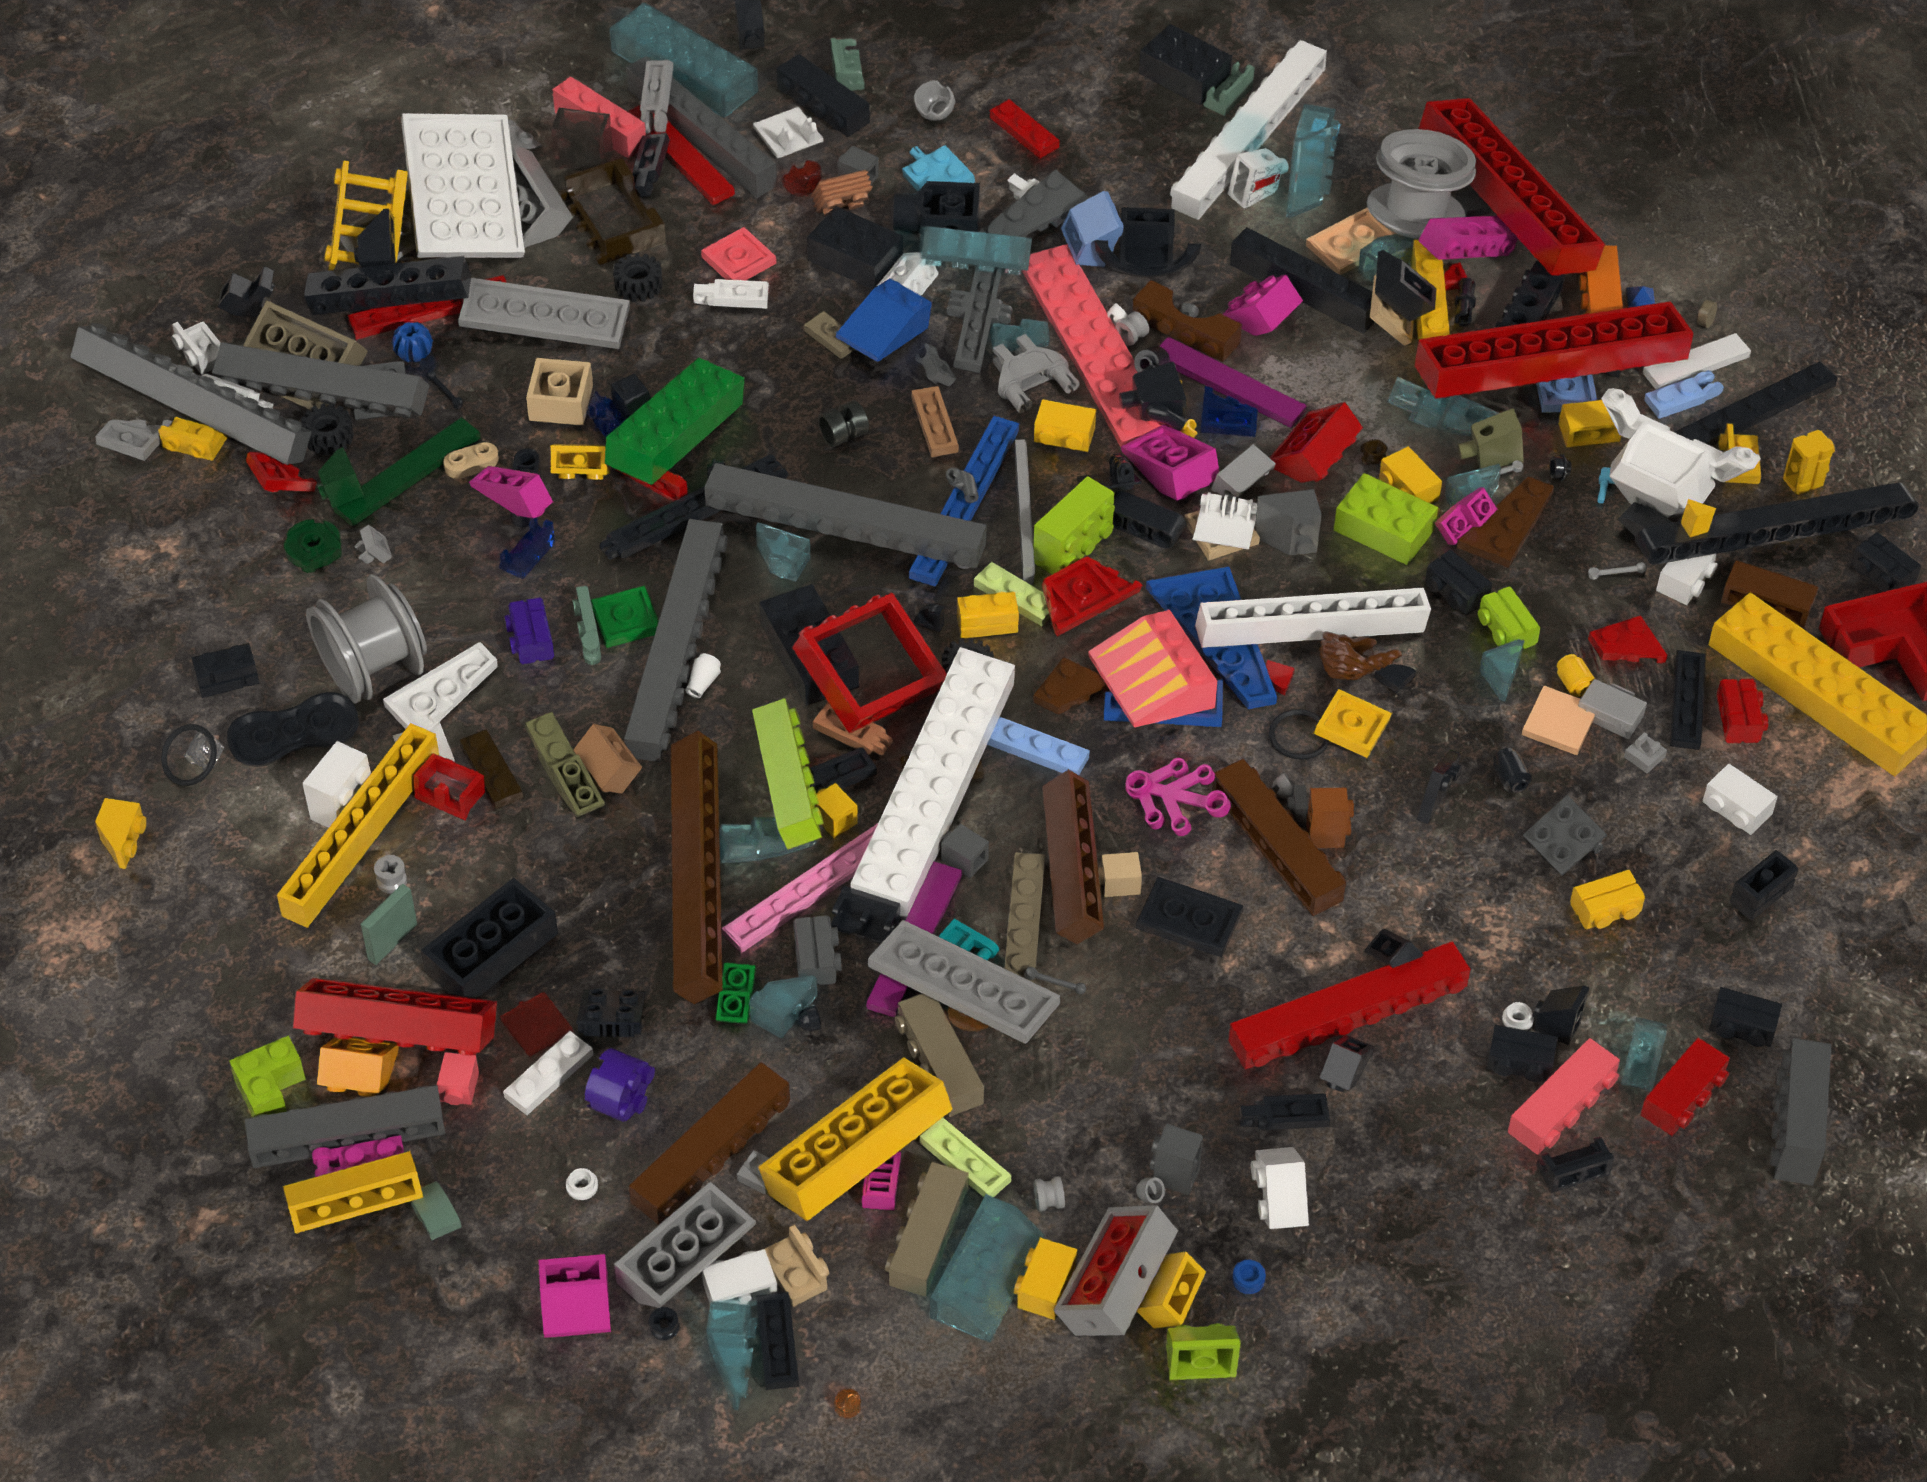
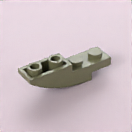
M553 712L525 722V729L538 751L539 761L571 811L579 817L605 806L579 754L575 755Z

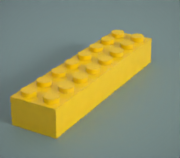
M1751 592L1714 622L1708 644L1710 647L1894 777L1927 748V715Z

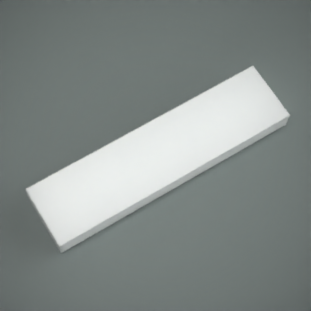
M1735 333L1691 349L1687 360L1645 366L1643 374L1657 390L1691 377L1694 378L1700 372L1714 371L1749 358L1751 350Z

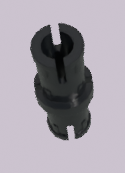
M1463 278L1459 281L1458 296H1455L1454 305L1456 313L1454 320L1456 323L1459 322L1458 325L1467 326L1471 323L1472 308L1476 305V298L1474 296L1476 283L1471 278Z

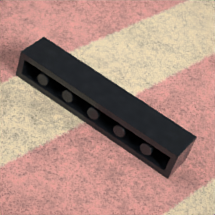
M1248 227L1232 241L1231 266L1260 281L1272 275L1275 278L1287 275L1302 298V303L1362 334L1375 323L1370 318L1373 291Z

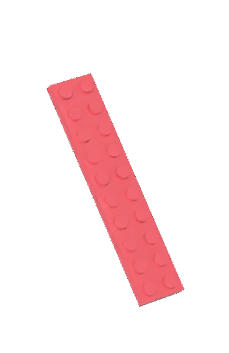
M1068 244L1018 257V266L1119 446L1121 447L1163 424L1172 428L1167 423L1142 420L1137 406L1126 409L1121 408L1119 393L1133 390L1132 376L1138 373L1135 369L1134 358L1119 332L1115 329L1110 317L1108 318L1104 306L1081 266L1075 264Z

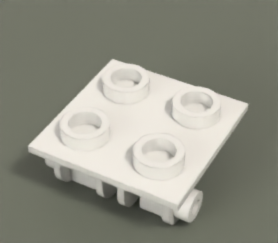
M1208 492V495L1202 494L1201 508L1193 540L1249 549L1256 522L1257 503H1254L1253 499L1246 500L1240 498L1236 502L1235 496H1233L1232 501H1228V495H1225L1224 500H1222V495L1211 494V492Z

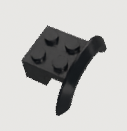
M1122 207L1121 221L1124 228L1120 236V258L1110 250L1108 240H1094L1095 250L1099 258L1107 266L1115 271L1139 277H1161L1177 273L1195 261L1201 248V244L1188 243L1185 252L1173 261L1175 209Z

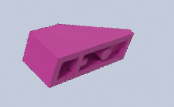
M488 466L469 482L471 487L517 516L537 518L553 502L539 474Z

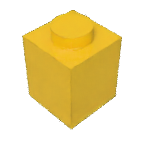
M836 783L816 793L819 804H816L815 807H818L824 822L822 826L833 838L858 824L857 804Z

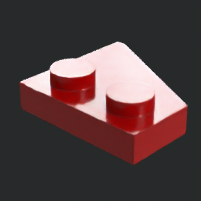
M248 452L246 463L264 490L270 492H278L279 490L315 492L317 481L313 478L302 479L299 477L300 469L292 464L286 465L262 452Z
M1641 615L1589 633L1588 640L1602 660L1616 661L1622 659L1628 662H1639L1640 658H1656L1657 663L1666 662L1667 653Z

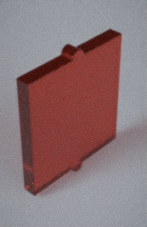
M545 992L526 1002H519V1006L500 1016L502 1023L529 1057L548 1046L553 1047L554 1043L563 1038L569 1031L573 1032V1028Z

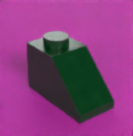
M344 448L337 449L318 471L322 482L317 484L318 490L323 500L329 499L332 508L364 496Z

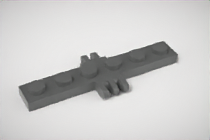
M980 246L970 292L954 289L950 293L946 313L950 316L964 319L953 365L955 368L980 373L990 325L996 326L999 323L1009 324L1011 321L1013 308L1010 305L1003 304L1002 300L996 298L1006 251Z

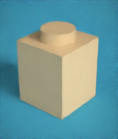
M1138 852L1102 855L1101 867H1098L1099 883L1103 885L1104 897L1141 894L1142 874Z

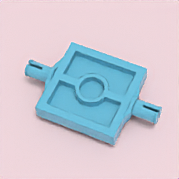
M946 145L927 155L918 146H915V149L912 148L910 150V155L916 161L902 168L903 176L917 191L927 181L975 183L974 174Z

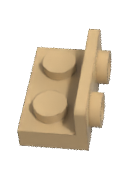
M796 1225L789 1227V1237L765 1248L776 1282L783 1293L789 1292L792 1307L826 1291L827 1276L829 1275V1269L825 1261L821 1257L816 1258L810 1238L805 1232L801 1234Z

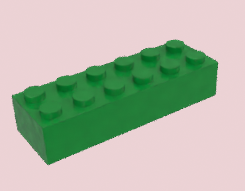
M698 357L606 437L605 464L653 485L743 404L745 378Z

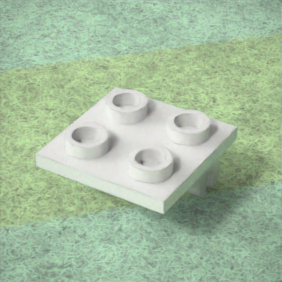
M799 107L753 123V128L777 159L823 142V137L817 131L815 122L812 123V118H807Z

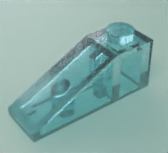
M1399 234L1376 238L1360 250L1358 273L1370 282H1374V276L1377 273L1378 251L1380 250L1392 254L1409 265L1411 263L1413 242L1419 239Z

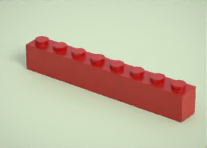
M1452 941L1422 952L1424 954L1422 957L1392 968L1388 965L1230 1023L1228 1041L1245 1070L1254 1066L1261 1067L1270 1060L1281 1056L1293 1055L1299 1049L1307 1046L1320 1045L1326 1039L1337 1035H1347L1358 1027L1366 1024H1376L1382 1018L1393 1014H1403L1410 1008L1422 1003H1432L1438 997L1449 993H1459L1467 987L1471 969Z

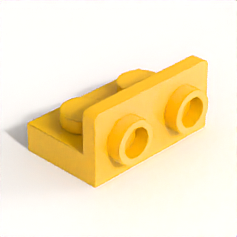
M175 417L169 427L161 425L158 430L162 448L210 461L214 460L227 439L226 434L208 425Z
M1727 424L1725 433H1720L1719 450L1725 452L1734 447L1741 446L1749 448L1759 455L1757 435L1734 434L1733 424ZM1760 461L1754 469L1726 482L1759 484L1761 479Z

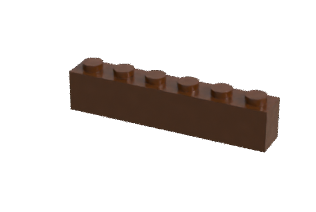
M1243 758L1214 772L1215 779L1212 783V791L1219 790L1226 794L1231 803L1229 810L1231 816L1311 915L1315 916L1342 902L1346 887L1344 876L1341 872L1335 871L1330 865L1326 854L1322 850H1318L1312 843L1308 832L1298 826L1294 821L1291 811L1288 808H1284L1277 800L1275 792L1270 787L1267 788L1262 782L1258 771L1254 767H1250Z
M1068 769L1042 787L1055 929L1057 934L1078 945L1103 930L1104 921L1089 781Z
M760 1062L629 1185L630 1203L658 1225L666 1217L671 1216L679 1209L680 1204L686 1198L694 1196L701 1189L706 1179L720 1172L726 1160L733 1154L741 1152L746 1142L755 1133L762 1132L767 1126L768 1121L776 1113H781L786 1109L790 1102L789 1082Z

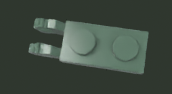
M588 586L576 587L577 599L572 600L575 617H581V621L577 622V627L583 647L584 661L587 664L595 665L600 663L601 660L600 642Z

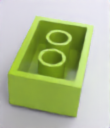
M1363 473L1337 506L1333 531L1403 564L1409 565L1435 530L1436 524L1434 522L1437 519L1438 507Z
M1088 476L1034 525V563L1048 573L1054 574L1082 559L1085 555L1091 554L1095 546L1103 538H1108L1113 531L1114 492Z

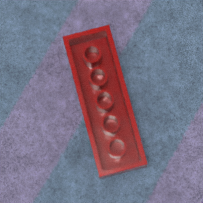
M312 978L296 991L293 1028L302 1029L303 1033L307 1035H321L322 1032L333 1033L334 1037L338 1039H352L353 1036L364 1037L365 1041L369 1043H383L384 1040L396 1042V1045L399 1047H414L415 1044L427 1046L426 1049L430 1051H445L448 1048L458 1050V1053L461 1055L470 1056L476 1055L477 1052L480 1053L494 1038L497 1001Z

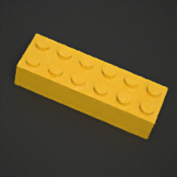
M903 1057L758 1167L768 1195L804 1220H810L953 1110L944 1082Z

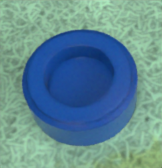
M1254 1260L1240 1261L1233 1269L1232 1282L1234 1287L1244 1294L1259 1292L1265 1284V1269Z

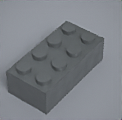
M1793 1038L1789 1050H1783L1781 1067L1777 1068L1775 1085L1779 1086V1093L1775 1095L1773 1112H1778L1777 1120L1773 1122L1771 1135L1772 1139H1776L1775 1147H1772L1770 1154V1166H1775L1774 1179L1808 1185L1814 1184L1826 1145L1831 1044Z

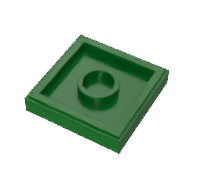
M645 585L591 599L594 618L606 648L655 635L659 620Z

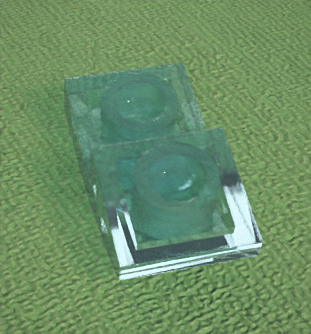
M1021 319L1019 326L993 323L990 330L992 350L993 347L1003 343L1009 351H1016L1020 347L1016 343V338L1024 334L1037 347L1047 346L1050 343L1048 322Z

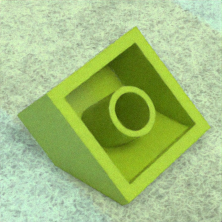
M1216 1323L1208 1327L1179 1325L1175 1328H1168L1166 1349L1169 1380L1236 1377L1240 1338L1234 1325L1225 1326Z

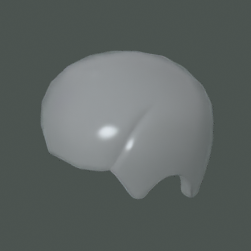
M937 80L923 83L916 89L913 97L919 113L924 118L932 121L945 119L952 112L955 105V98L949 86L944 87Z

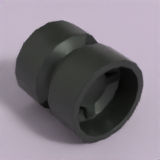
M856 400L840 405L838 411L831 409L818 416L820 431L825 441L831 447L847 442L849 437L854 439L869 432L866 413Z

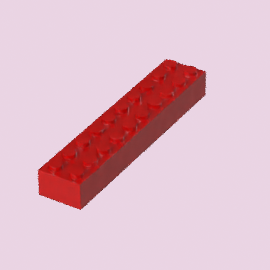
M1470 98L1429 101L1426 103L1419 129L1449 135L1471 149L1476 159V175L1469 185L1544 266L1548 273L1559 276L1561 274L1596 271L1605 243Z
M1669 301L1418 339L1415 368L1435 399L1446 398L1455 395L1472 394L1487 390H1498L1500 388L1687 360L1694 333L1672 302Z

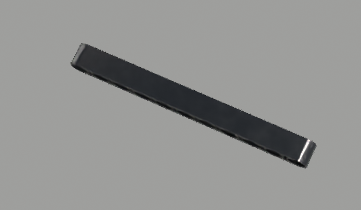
M1893 483L1714 515L1709 531L1693 537H1689L1681 521L1650 526L1637 534L1635 543L1647 561L1652 565L1901 521L1912 517L1918 511L1919 503L1903 483Z

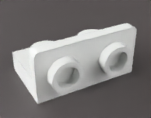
M929 252L903 253L877 286L891 278L922 296L938 276V271Z

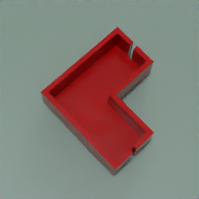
M1927 582L1825 606L1819 630L1830 648L1834 647V651L1857 667L1897 658L1922 702L1927 701Z

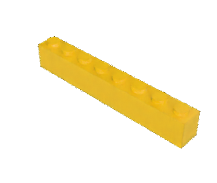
M412 723L409 724L277 894L282 917L306 928L310 926L414 790L413 775L433 753L439 755L435 733Z

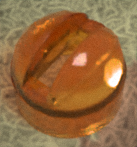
M851 1388L840 1390L834 1400L836 1413L843 1418L857 1416L861 1411V1397L858 1392ZM848 1397H850L847 1401H845V1403H844L843 1405L840 1404V1403L843 1402L845 1399H847Z

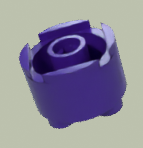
M613 1048L607 1049L599 1058L604 1060L600 1069L594 1067L590 1073L585 1090V1101L590 1102L587 1105L588 1108L625 1122L634 1113L641 1114L647 1104L645 1092L654 1077L655 1068L643 1060Z

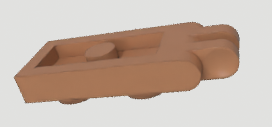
M828 702L813 720L814 730L855 749L862 747L867 754H871L873 751L879 755H884L887 747H890L893 743V739L886 734V730L875 723H871L849 734Z

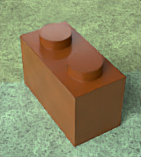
M1347 787L1310 788L1306 831L1310 835L1312 843L1317 848H1344L1346 836L1351 835L1350 818L1354 816L1353 799L1348 800Z

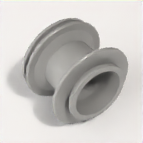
M1422 129L1401 130L1385 137L1380 149L1377 151L1376 161L1381 171L1392 180L1390 184L1374 189L1367 198V208L1377 221L1399 235L1419 239L1431 218L1466 217L1465 210L1451 196V191L1466 187L1475 178L1476 159L1468 146L1449 135Z
M370 574L367 578V590L370 600L341 614H338L324 599H318L316 607L311 606L306 610L309 630L324 665L340 691L353 703L360 702L361 698L370 700L373 690L369 675L401 660L404 666L413 674L421 675L424 668L422 656L427 653L422 629L404 595L394 584L389 583L386 585L380 577L374 574Z

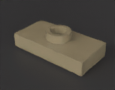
M821 312L804 324V331L840 359L855 350L836 338L837 331L843 325L826 312Z

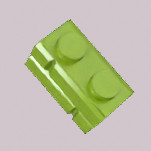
M1512 587L1498 590L1497 593L1492 592L1481 598L1478 618L1482 625H1488L1492 631L1494 642L1498 646L1502 645L1508 654L1520 651L1522 648L1526 649L1536 645L1541 627Z

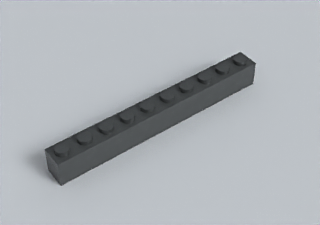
M91 323L90 326L78 327L71 358L286 465L303 462L312 431L302 427L300 421L286 419L280 416V412L275 409L263 408L258 405L257 400L241 397L236 394V390L226 386H219L210 377L198 376L192 373L193 369L190 367L176 365L167 356L149 352V347L133 344L128 341V337L118 333H111L102 324Z
M715 463L704 487L705 503L708 507L847 538L852 541L873 544L878 547H886L905 553L925 556L935 560L951 562L961 566L977 568L986 545L985 524Z
M689 519L624 737L625 745L636 759L661 762L663 752L668 751L670 748L671 734H669L670 728H675L677 723V711L675 710L677 705L681 706L683 702L684 688L682 686L683 683H688L689 661H694L697 650L695 641L696 638H701L703 630L702 616L707 617L709 610L708 595H713L714 574H719L720 553L725 552L727 547V535H723L722 523Z

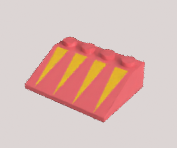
M1170 610L1143 616L1088 651L1089 658L1134 728L1215 708L1217 680Z

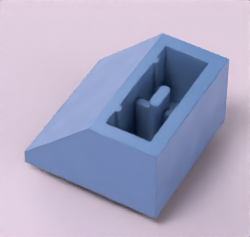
M1102 191L1071 208L1061 230L1076 265L1105 267L1106 264L1099 258L1095 250L1094 240H1108L1109 248L1113 252L1114 246L1122 235L1124 227L1109 192Z

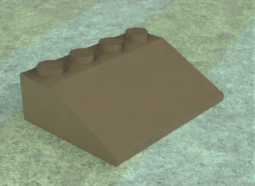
M269 301L265 302L243 346L355 366L362 364L368 352L357 341ZM286 393V396H279L312 411V407L316 406L317 409H320V404H324L319 401V398L314 397L307 401L299 399L291 393Z

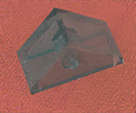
M1518 639L1487 650L1482 654L1479 671L1502 701H1506L1521 660L1524 640Z

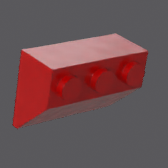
M1346 402L1310 411L1269 457L1276 463L1273 469L1300 483L1312 480L1318 482L1327 476L1329 467L1342 458V452L1357 440L1356 436L1363 426Z

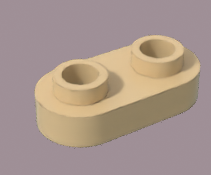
M482 442L450 452L444 458L445 472L451 478L460 479L480 473L488 466L495 467L499 462L498 449L492 443Z

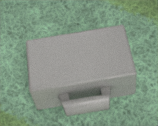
M1593 679L1579 700L1578 707L1585 709L1586 712L1589 711L1595 714L1594 724L1629 739L1644 717L1647 703L1634 697V692L1614 683L1607 685L1597 679Z

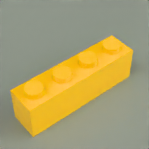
M411 1151L283 1186L295 1233L423 1198Z

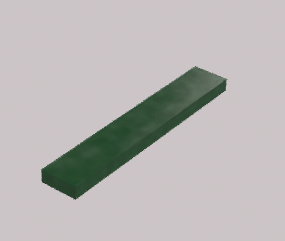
M461 417L362 485L363 497L335 507L334 512L352 527L443 465L447 454L469 447L481 438L480 431Z

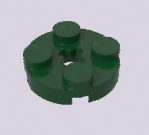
M310 519L292 526L286 533L287 539L284 542L287 559L293 565L301 567V570L306 573H312L339 559L342 555V541L339 530L332 523L324 520V524L315 523L314 519ZM309 542H312V543H314V544L319 543L318 545H316V546H314V547H309V546H308V543H309Z

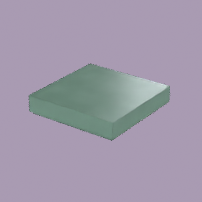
M404 884L400 885L361 923L367 957L375 965L418 925L411 889Z

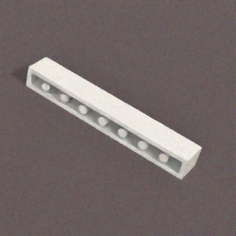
M1424 588L1200 603L1195 627L1201 648L1323 639L1322 634L1325 631L1338 635L1345 634L1348 637L1419 633L1425 631L1431 608Z

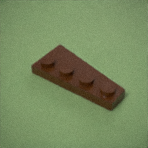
M1528 476L1496 505L1497 510L1481 527H1472L1458 540L1457 548L1509 568L1551 498L1554 486Z

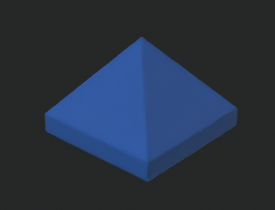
M1645 286L1626 288L1628 308L1655 304L1653 288Z

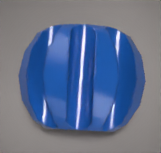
M405 322L404 325L399 326L393 333V350L403 361L420 362L421 359L426 358L431 352L432 336L430 331L421 323Z

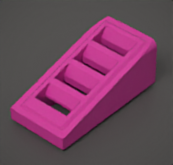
M897 1152L887 1160L893 1161V1164L883 1163L876 1168L892 1170L891 1173L872 1171L865 1177L862 1208L895 1210L901 1152ZM872 1179H888L890 1182L872 1181ZM871 1187L889 1189V1191L871 1190Z

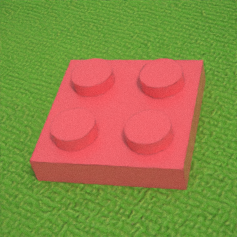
M745 227L701 250L702 258L725 280L746 281L776 264V256Z

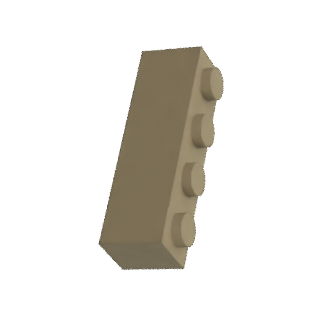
M920 994L898 1002V1016H895L896 1026L900 1034H906L909 1051L913 1058L918 1057L921 1063L920 1067L944 1082L953 1109L948 1113V1116L951 1117L984 1104V1086L939 1001L925 994Z
M931 1162L927 1173L922 1172L917 1186L919 1195L917 1200L911 1199L907 1210V1218L909 1220L906 1226L901 1225L896 1238L897 1250L895 1253L889 1254L886 1262L885 1272H889V1286L927 1297L966 1197L969 1172Z

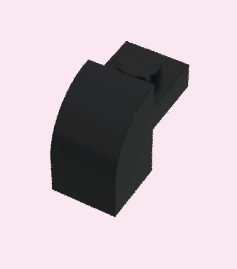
M264 266L253 282L232 273L221 288L217 307L239 317H258L265 302H270L271 294L275 287V283L272 282L274 270Z

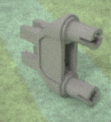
M1026 334L1016 338V343L1020 346L1016 349V356H1013L1003 343L993 347V352L997 356L993 358V363L1001 373L998 394L1001 398L1008 399L1018 413H1024V410L1028 411L1033 404L1023 391L1055 379L1066 393H1071V390L1075 391L1079 387V380L1069 371V364L1064 356L1056 351L1037 347Z

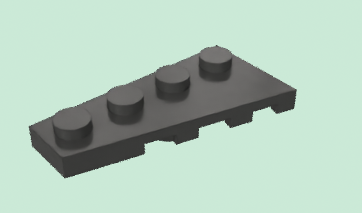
M1055 169L978 232L979 239L989 248L1003 251L1026 239L1027 234L1035 230L1040 232L1048 228L1049 223L1059 218H1062V220L1066 219L1071 208L1090 197Z

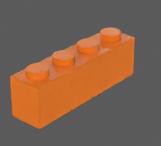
M1605 245L1596 271H1587L1580 274L1579 290L1584 291L1581 295V310L1586 312L1583 314L1623 309L1617 246Z

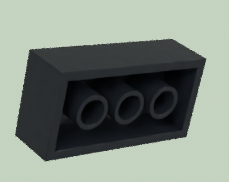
M813 584L760 601V624L805 706L825 700V696L792 648L800 637L798 633L810 625L815 628L831 616ZM838 632L818 641V645L848 690L859 688V664L841 633Z
M513 877L421 950L424 972L452 996L477 999L558 934L556 913Z

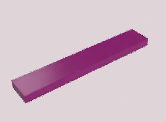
M1167 337L1159 346L1168 352L1170 362H1174L1177 372L1290 428L1306 412L1307 405L1170 337Z
M933 861L905 921L935 935L962 877V870ZM880 973L866 1002V1008L895 1018L898 1014V1002L905 999L910 987Z

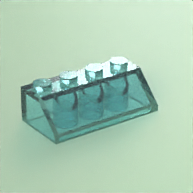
M1304 104L1294 138L1286 217L1292 218L1322 205L1325 195H1330L1332 179H1328V175L1332 176L1334 160H1330V156H1334L1337 141L1332 140V137H1336L1339 121L1335 120L1336 109Z
M920 226L919 258L926 259V265L941 266L942 261L952 262L953 268L968 269V264L979 265V271L994 272L995 267L1005 268L1006 274L1021 275V270L1028 271L1032 238Z
M986 1194L930 1297V1318L990 1343L1015 1296L1014 1287L1018 1276H1024L1028 1267H1025V1261L1029 1249H1036L1040 1237L1044 1238L1045 1235L1016 1206Z

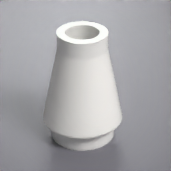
M702 653L699 658L694 659L689 682L685 689L688 695L694 698H701L705 690L721 673V663L717 658Z

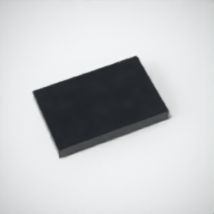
M1157 877L1136 921V929L1222 958L1241 917L1244 905Z

